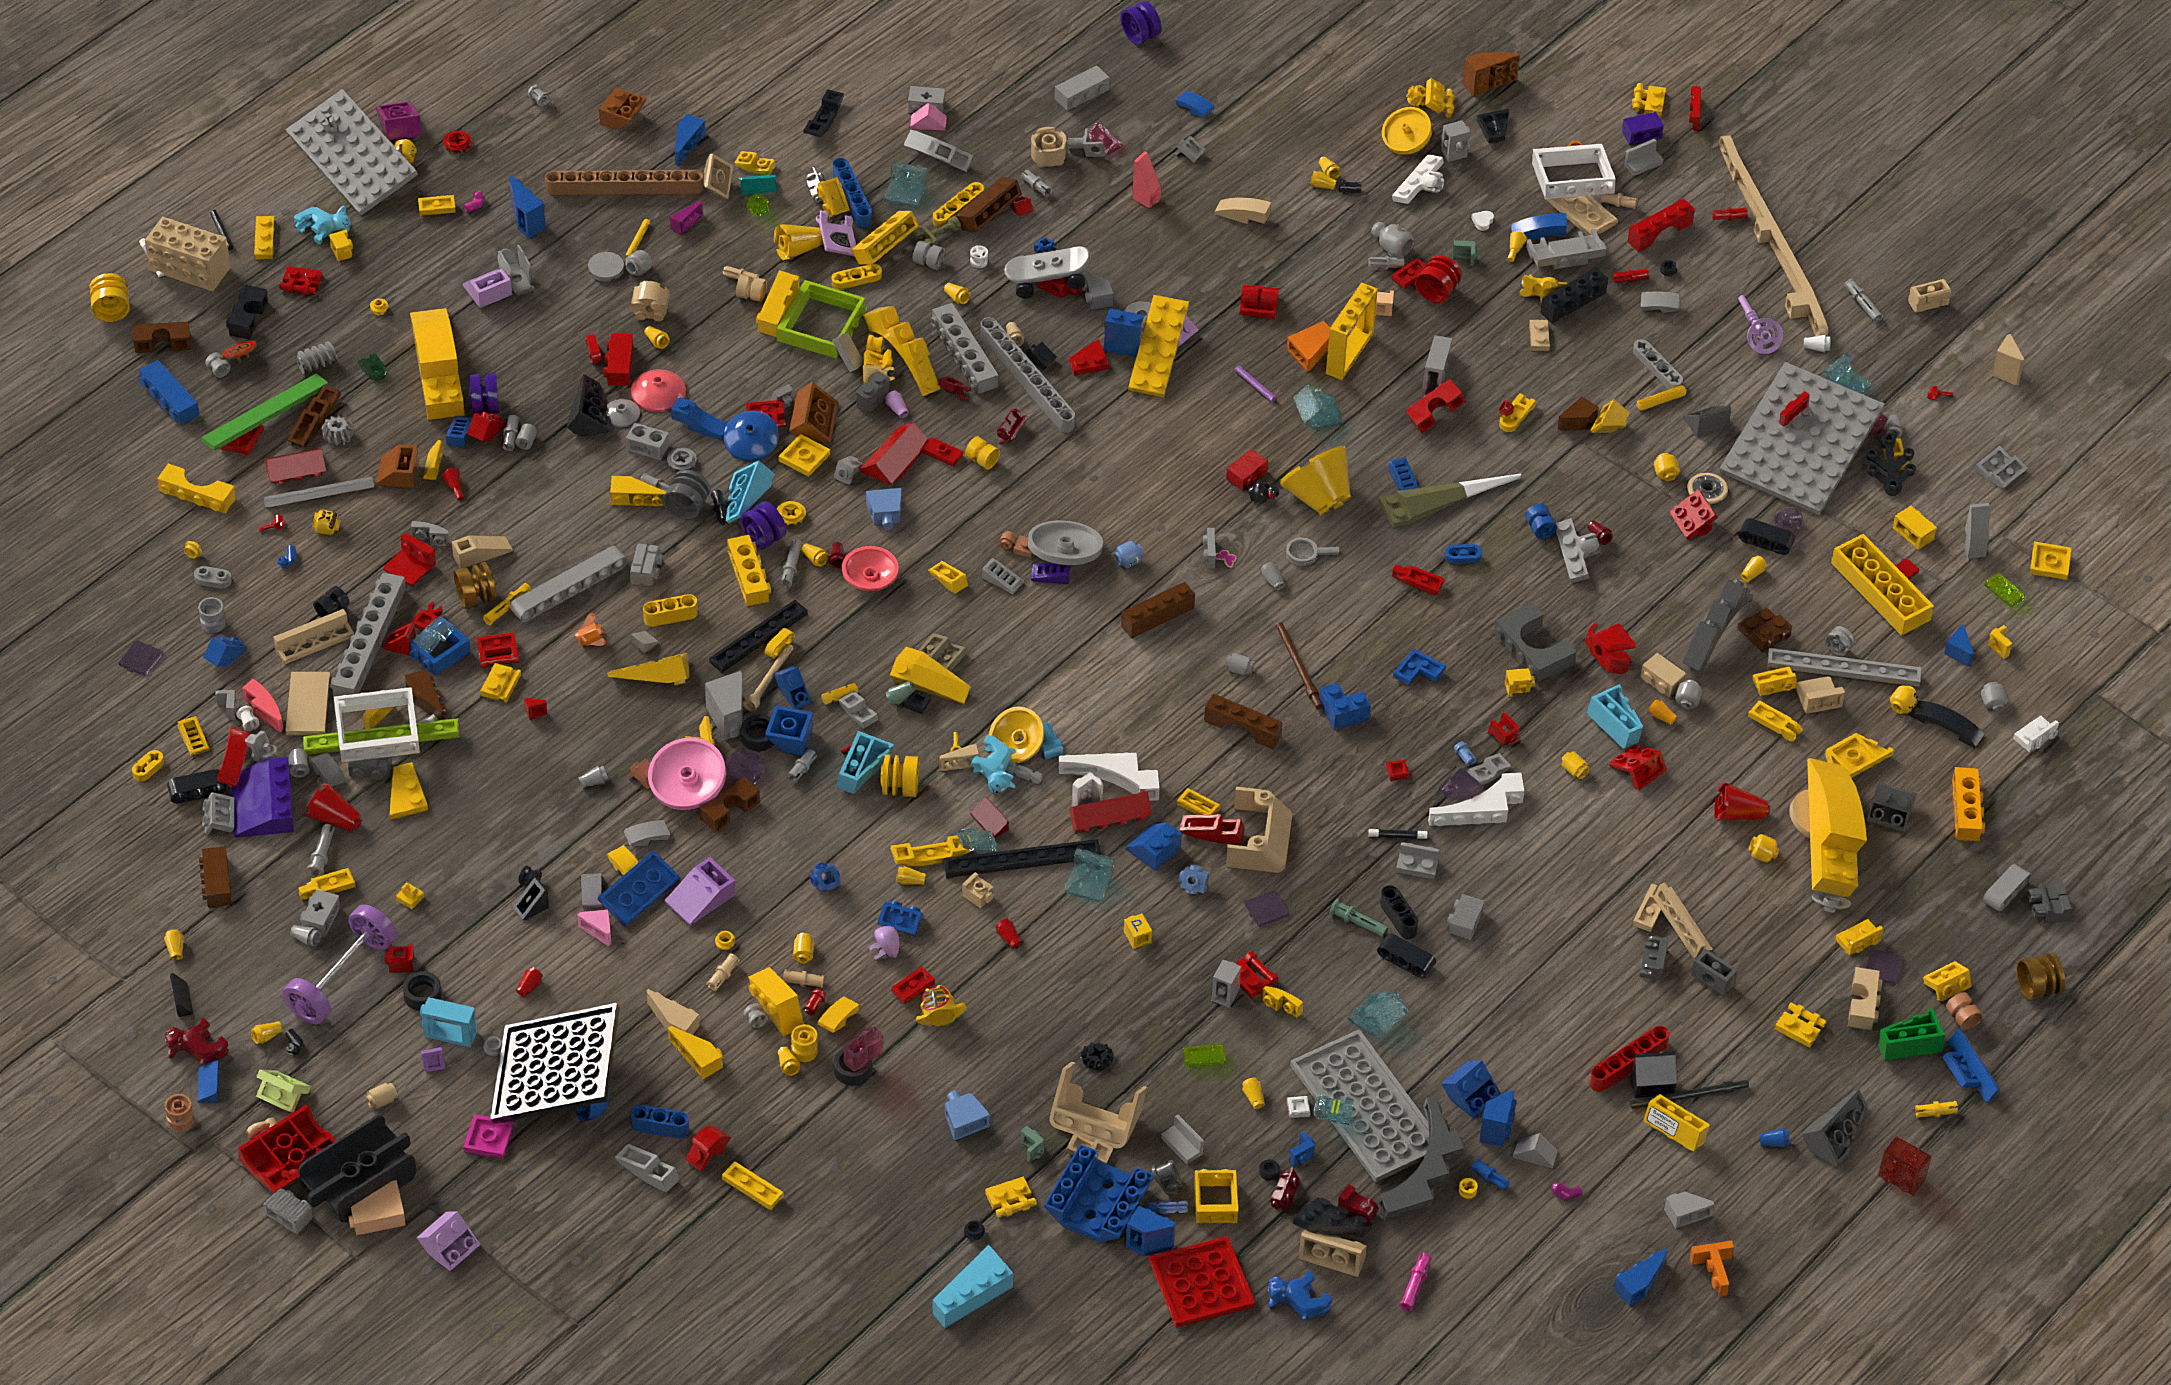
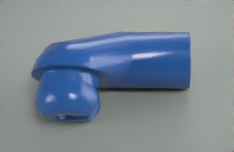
M287 546V556H281V558L277 559V563L281 568H288L296 562L295 546Z

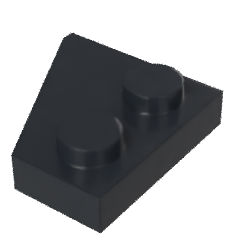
M1509 109L1477 115V122L1488 143L1505 140Z

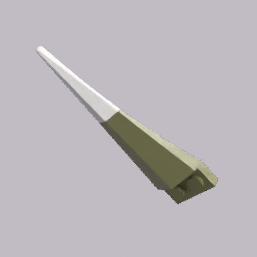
M1522 474L1396 491V494L1379 497L1378 504L1392 528L1406 526L1465 498L1518 480Z

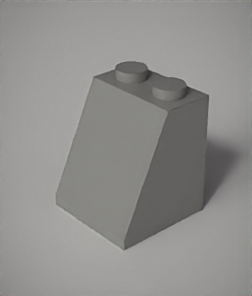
M738 671L705 683L706 708L724 740L741 735L743 685L742 672Z

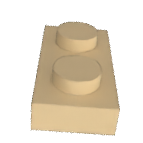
M1530 320L1531 351H1549L1548 320Z

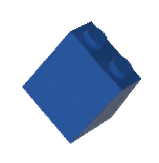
M1109 308L1105 320L1104 351L1137 357L1146 324L1145 315Z

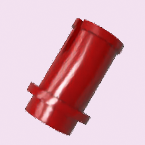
M820 989L811 991V997L803 1008L809 1015H815L821 1002L825 1001V993Z

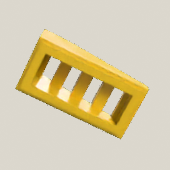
M197 716L178 721L179 732L191 756L210 750ZM193 727L195 728L194 730H191V731H187V732H186L187 729H190V728H193ZM197 733L195 736L188 737V735ZM196 739H200V741H197V742H194V743H191V742H190V741H193V740H196ZM203 745V747L193 749L194 746Z

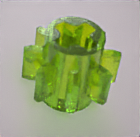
M754 194L748 198L747 210H752V214L760 216L764 212H768L769 199H765L764 195Z

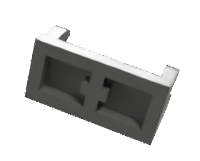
M1650 936L1648 938L1650 942L1645 943L1639 977L1661 981L1668 937Z

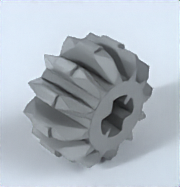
M338 415L337 418L331 416V419L325 420L324 425H322L323 438L325 441H328L329 445L333 443L336 446L340 443L345 445V441L350 442L351 437H353V425L347 417L341 418Z

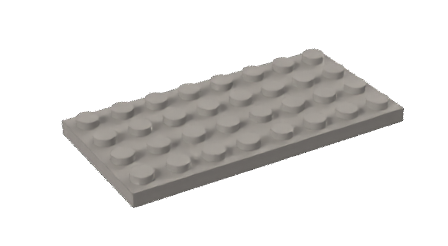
M1360 1029L1290 1061V1066L1315 1101L1319 1102V1106L1323 1107L1321 1108L1375 1183L1424 1160L1429 1138L1428 1121ZM1334 1100L1340 1101L1338 1114L1331 1113Z

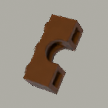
M189 321L134 325L133 341L135 353L154 352L155 344L160 341L170 342L172 351L191 350Z
M743 777L739 781H735L724 791H720L715 798L700 806V820L716 833L730 823V810L728 808L739 807L744 812H747L760 803V790Z

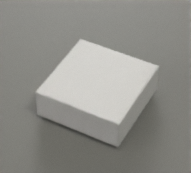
M1307 1096L1287 1098L1290 1118L1310 1117Z

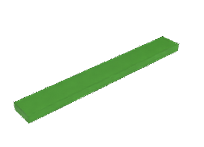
M314 374L202 437V442L215 451L321 391L323 385L328 386V382L319 375Z

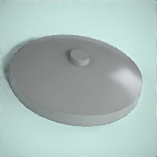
M1060 520L1048 521L1030 530L1028 547L1034 555L1045 561L1062 565H1079L1091 562L1101 555L1103 539L1097 531L1081 523Z

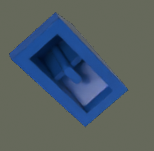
M1960 625L1947 641L1944 654L1966 666H1971L1974 652L1965 626Z

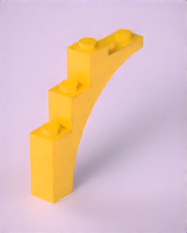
M894 306L877 308L863 314L869 331L882 335L904 359L917 382L922 396L941 389L938 386L937 378L928 358L930 353L924 338H915L910 323L900 322Z

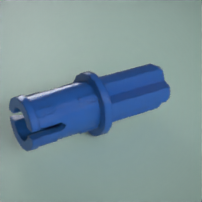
M1479 1159L1475 1160L1471 1166V1170L1482 1176L1485 1182L1490 1181L1502 1190H1506L1510 1184L1509 1180L1496 1172V1168L1487 1166Z

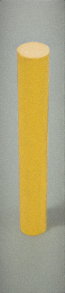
M644 219L625 255V259L638 248L651 223L650 220Z

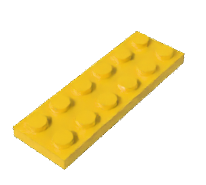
M1153 295L1130 379L1129 391L1164 398L1187 315L1189 301Z

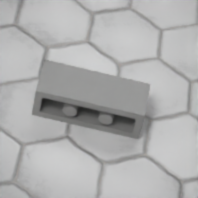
M1095 66L1055 86V100L1068 111L1109 90V76L1098 66Z

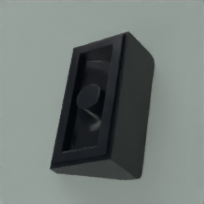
M170 973L177 1016L192 1015L193 1010L187 982L176 974Z

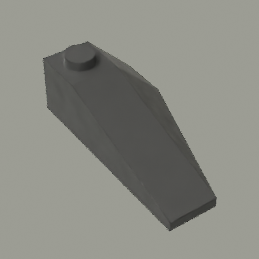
M1859 1089L1855 1090L1814 1121L1802 1133L1810 1152L1834 1166H1838L1848 1156L1850 1151L1848 1148L1849 1144L1855 1139L1856 1135L1854 1132L1856 1127L1861 1125L1868 1107Z

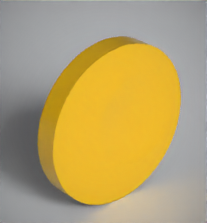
M1401 108L1393 112L1384 122L1382 138L1386 146L1394 153L1411 154L1419 151L1428 143L1433 131L1432 123L1428 115L1419 108Z

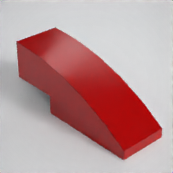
M1220 814L1184 815L1180 832L1194 838L1216 843L1241 844L1245 828L1241 819L1222 820Z

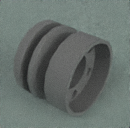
M680 470L674 476L663 496V504L672 515L685 520L696 518L711 491L710 484L702 475L695 471Z

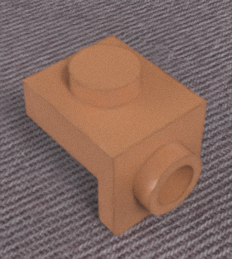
M646 759L640 763L636 761L629 768L631 773L627 776L629 779L634 776L647 790L650 788L648 782L650 762Z

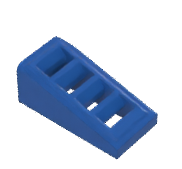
M454 417L446 435L447 445L465 448L469 436L467 432L473 418Z
M1406 457L1389 461L1388 471L1399 491L1419 488Z

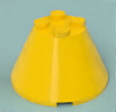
M1345 446L1329 449L1309 459L1310 464L1302 468L1300 466L1296 467L1281 479V486L1317 511L1320 516L1329 512V509L1332 507L1334 510L1344 505L1343 502L1351 498L1347 450Z

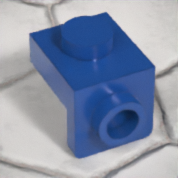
M1304 1131L1300 1133L1299 1145L1290 1150L1289 1163L1293 1167L1305 1164L1310 1158L1314 1157L1315 1142Z

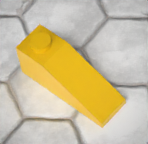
M673 1026L668 1027V1040L702 1079L723 1068V1054L711 1042Z

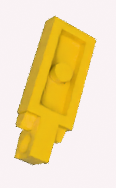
M349 868L312 878L311 882L298 889L301 900H307L314 896L317 889L334 894L356 886Z

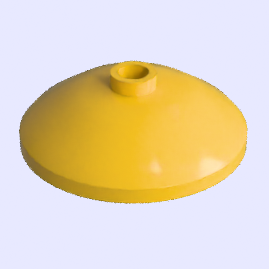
M1013 707L1003 711L994 720L989 735L998 738L1009 748L1016 750V753L1012 754L1010 760L1014 763H1021L1032 758L1041 748L1045 734L1041 718L1034 711L1025 707ZM1024 736L1023 740L1019 742L1020 737Z

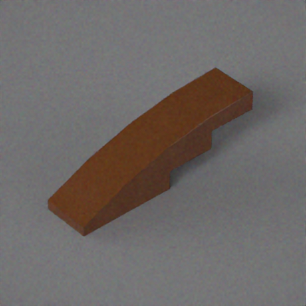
M323 385L317 398L313 397L307 410L303 409L287 439L288 442L305 447L333 410L341 395L340 390Z

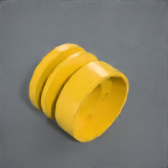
M112 273L95 277L89 285L92 314L95 318L105 322L123 319L130 310L126 280L120 275Z
M886 754L881 767L880 782L882 794L888 796L889 788L892 787V795L896 796L899 787L902 788L903 797H916L919 781V756H906L904 764H900L899 756L895 755L894 764H891V755Z

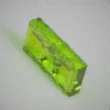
M2000 573L1985 581L1984 586L2010 608L2025 598V594Z
M1223 1044L1183 1047L1185 1068L1226 1064Z

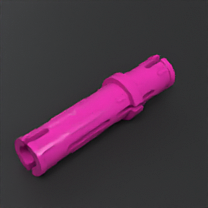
M1426 1253L1419 1254L1417 1263L1411 1270V1279L1400 1303V1307L1405 1311L1413 1310L1422 1282L1427 1278V1269L1432 1257Z

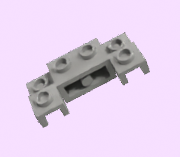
M1595 229L1591 230V235L1583 236L1582 231H1579L1577 238L1549 242V245H1547L1544 237L1540 239L1539 244H1532L1531 239H1528L1526 244L1531 260L1535 261L1537 267L1552 265L1553 269L1584 265L1588 264V259L1606 255V246L1600 240Z

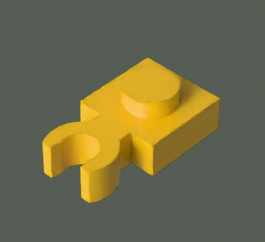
M864 365L863 383H867L870 377L878 372L888 376L887 372L894 370V367L889 366L881 370V365Z

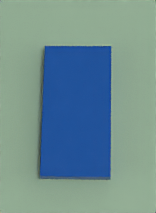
M653 850L602 893L597 900L626 927L674 886L681 877Z

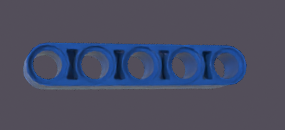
M836 158L833 161V178L838 177L855 224L861 229H867L872 224L871 207L847 159Z

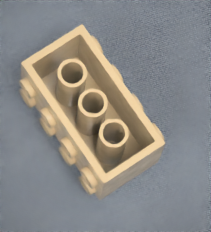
M162 217L145 239L150 271H160L165 276L214 291L230 269L227 239L221 235Z

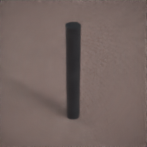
M210 211L219 234L227 239L228 250H232V242L217 211Z

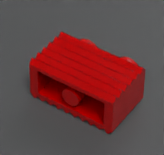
M1250 449L1235 463L1233 462V464L1228 466L1226 479L1241 490L1247 486L1251 487L1257 478L1265 476L1268 472V460L1253 449Z

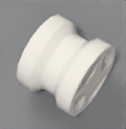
M974 246L970 251V263L975 268H983L988 264V250L984 246Z

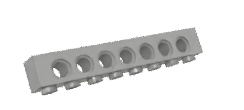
M382 573L380 580L377 579L375 591L370 594L369 604L363 609L362 619L357 623L356 633L351 636L350 646L348 649H345L343 661L337 667V675L331 680L330 687L333 689L334 697L360 693L406 590L404 577Z

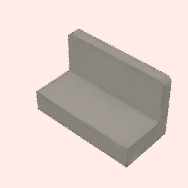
M1655 139L1626 151L1624 166L1633 176L1663 164L1664 159L1656 151L1657 141Z
M1176 1115L1174 1117V1126L1161 1133V1139L1188 1165L1203 1155L1204 1140L1179 1115Z

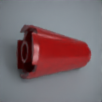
M1723 782L1719 786L1717 792H1721L1719 798H1715L1714 817L1717 818L1716 821L1763 820L1765 816L1769 815L1770 805H1768L1767 800L1729 783Z
M322 784L325 788L322 791L318 789L307 807L310 812L305 813L306 817L350 832L354 829L357 830L362 823L361 814L330 784Z

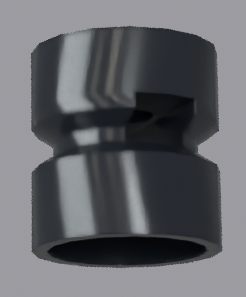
M333 586L325 592V595L315 600L313 606L317 614L322 618L345 609L349 606L350 602L348 596L341 588Z

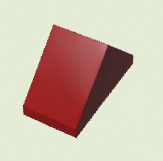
M411 622L389 633L382 648L410 656L409 642L416 638L415 624Z

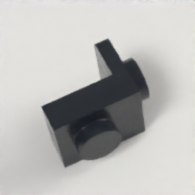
M1040 342L1037 346L1033 344L1027 350L1029 353L1027 357H1031L1043 370L1057 357L1043 342Z

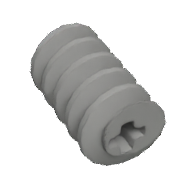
M329 341L325 342V346L319 344L318 348L316 346H313L311 350L307 348L304 350V353L298 351L296 358L302 374H305V368L309 372L312 371V366L319 369L318 363L325 367V361H328L330 365L333 358L336 362L338 361L336 351Z

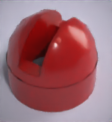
M1504 400L1498 412L1502 415L1510 416L1514 412V406L1511 402Z

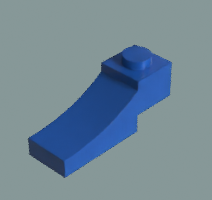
M679 397L671 409L672 420L688 424V430L721 441L723 440L724 430L728 423L706 413L696 405V402Z

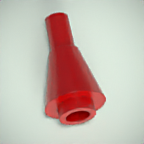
M449 468L444 472L442 478L454 492L457 500L461 501L464 499L461 491L460 471Z

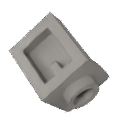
M1189 136L1186 140L1182 139L1176 145L1178 150L1174 154L1177 156L1182 152L1192 162H1195L1206 149Z

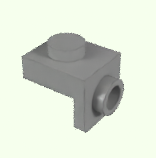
M852 456L839 460L834 478L850 484L853 475L860 471L864 463L859 462L857 458Z
M235 690L216 691L217 705L226 706L228 720H236V712L240 709V703L236 701Z

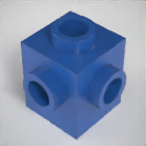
M822 862L816 864L815 869L810 870L812 874L810 881L816 889L827 892L833 890L834 886L841 884L839 880L840 874L835 865Z

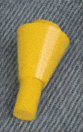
M1521 231L1510 234V253L1507 258L1509 262H1514L1516 254L1527 241V237Z

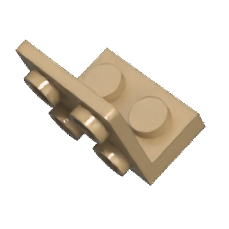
M1829 676L1797 682L1795 690L1806 714L1842 707L1845 691L1843 687L1835 688Z

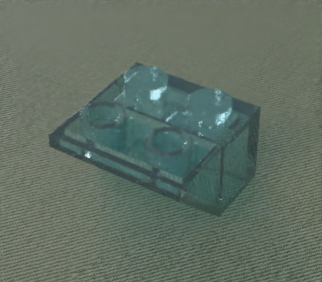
M1308 384L1293 397L1304 424L1317 430L1343 423L1340 417L1341 413L1335 406L1333 396L1322 392L1318 387L1315 388Z
M1397 992L1370 993L1365 997V1001L1361 1005L1353 1009V1013L1348 1017V1020L1371 1036H1384L1409 1010Z

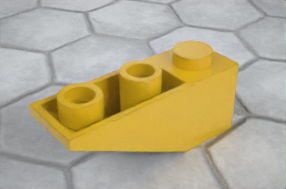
M612 476L610 490L611 505L664 506L663 496L666 491L631 476Z

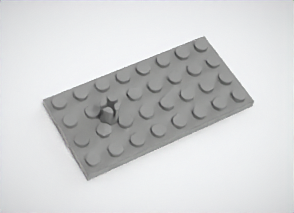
M343 89L286 129L288 135L360 216L418 175L413 166Z

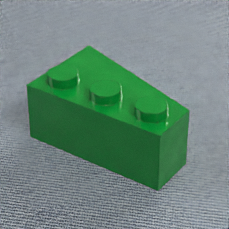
M1933 1007L1927 1009V1013L1920 1016L1917 1014L1912 1016L1911 1020L1904 1023L1900 1021L1880 1030L1879 1049L1884 1061L1943 1052L1945 1034Z

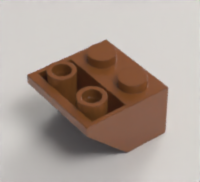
M615 87L599 108L600 125L616 130L630 123L645 104L647 98Z
M397 445L382 455L376 485L414 488L419 463L418 447L414 445Z

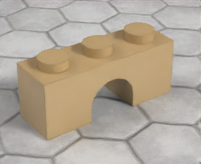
M1855 968L1851 995L1860 996L1863 999H1852L1848 1019L1849 1027L1872 1030L1873 1022L1877 1023L1879 1011H1876L1875 1008L1879 1007L1881 995H1877V991H1881L1882 979H1879L1880 971Z

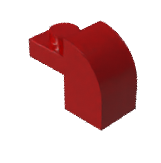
M709 1125L704 1127L692 1139L691 1142L694 1144L685 1160L698 1170L704 1171L713 1154H722L731 1136L717 1126Z

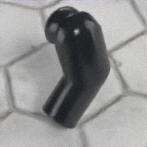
M291 1028L285 1033V1036L291 1041L286 1050L290 1055H297L301 1051L303 1040Z

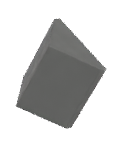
M1714 405L1685 415L1683 418L1695 436L1698 437L1728 427L1732 408L1731 405Z

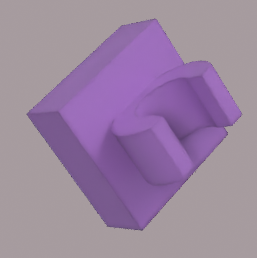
M441 1047L421 1051L425 1072L445 1069Z

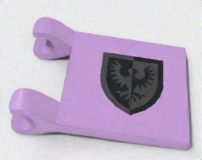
M820 210V215L816 216V221L820 225L825 251L854 256L851 250L856 246L852 229L853 218L846 215L845 220L841 221V225L828 223L827 212Z

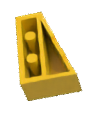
M779 270L763 308L757 315L758 332L777 337V327L799 291V276Z
M770 967L749 976L750 985L748 988L751 995L756 997L783 1037L792 1033L795 1027L804 1024L798 995Z

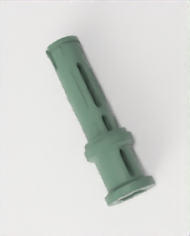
M1338 898L1333 902L1329 911L1330 915L1333 916L1335 914L1343 918L1344 922H1353L1382 938L1385 937L1389 928L1357 912L1354 906L1349 907L1341 903Z

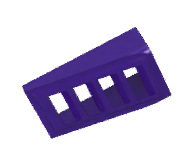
M1056 563L1033 564L1031 581L1069 584L1071 565Z

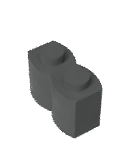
M881 372L872 375L869 381L861 385L857 390V408L865 413L874 411L878 403L883 402L885 396L890 393V378Z

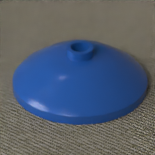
M746 411L736 415L728 422L724 430V443L731 455L743 461H757L767 457L776 448L779 440V431L775 421L769 415L759 411Z

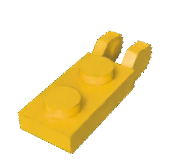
M1758 701L1748 713V717L1780 735L1782 734L1785 739L1792 742L1797 738L1796 734H1800L1803 731L1800 724L1762 701Z

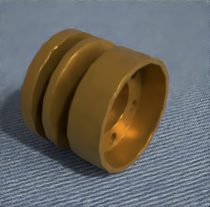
M486 562L480 563V570L476 564L473 565V574H470L467 567L453 571L457 594L463 608L476 606L477 596H479L483 603H487V596L490 601L496 600L495 580Z
M2055 953L2039 955L2037 959L2035 957L2023 958L2017 962L2016 975L2023 996L2027 1000L2042 998L2045 994L2048 996L2060 994L2064 991V969Z

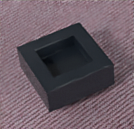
M915 690L906 700L905 708L923 714L931 701V696Z

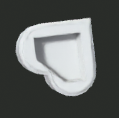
M1490 211L1473 213L1471 218L1478 230L1485 231L1489 229L1490 224L1493 222L1494 215Z

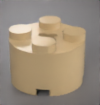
M1043 127L1032 135L1031 157L1038 167L1059 166L1064 163L1066 157V135L1062 131L1060 133L1054 127Z
M653 281L640 282L639 286L634 287L631 310L635 314V318L638 320L650 318L655 321H662L667 313L670 292L666 287L665 289L660 287V283Z

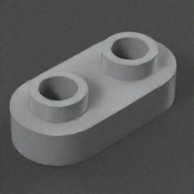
M201 566L194 571L195 582L199 585L223 589L229 587L232 583L230 572L224 569Z

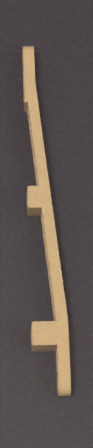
M1721 136L1719 140L1720 150L1731 177L1738 184L1756 218L1754 232L1759 243L1769 242L1796 292L1789 293L1786 297L1785 308L1790 319L1808 317L1815 336H1827L1828 326L1812 287L1739 157L1731 136Z

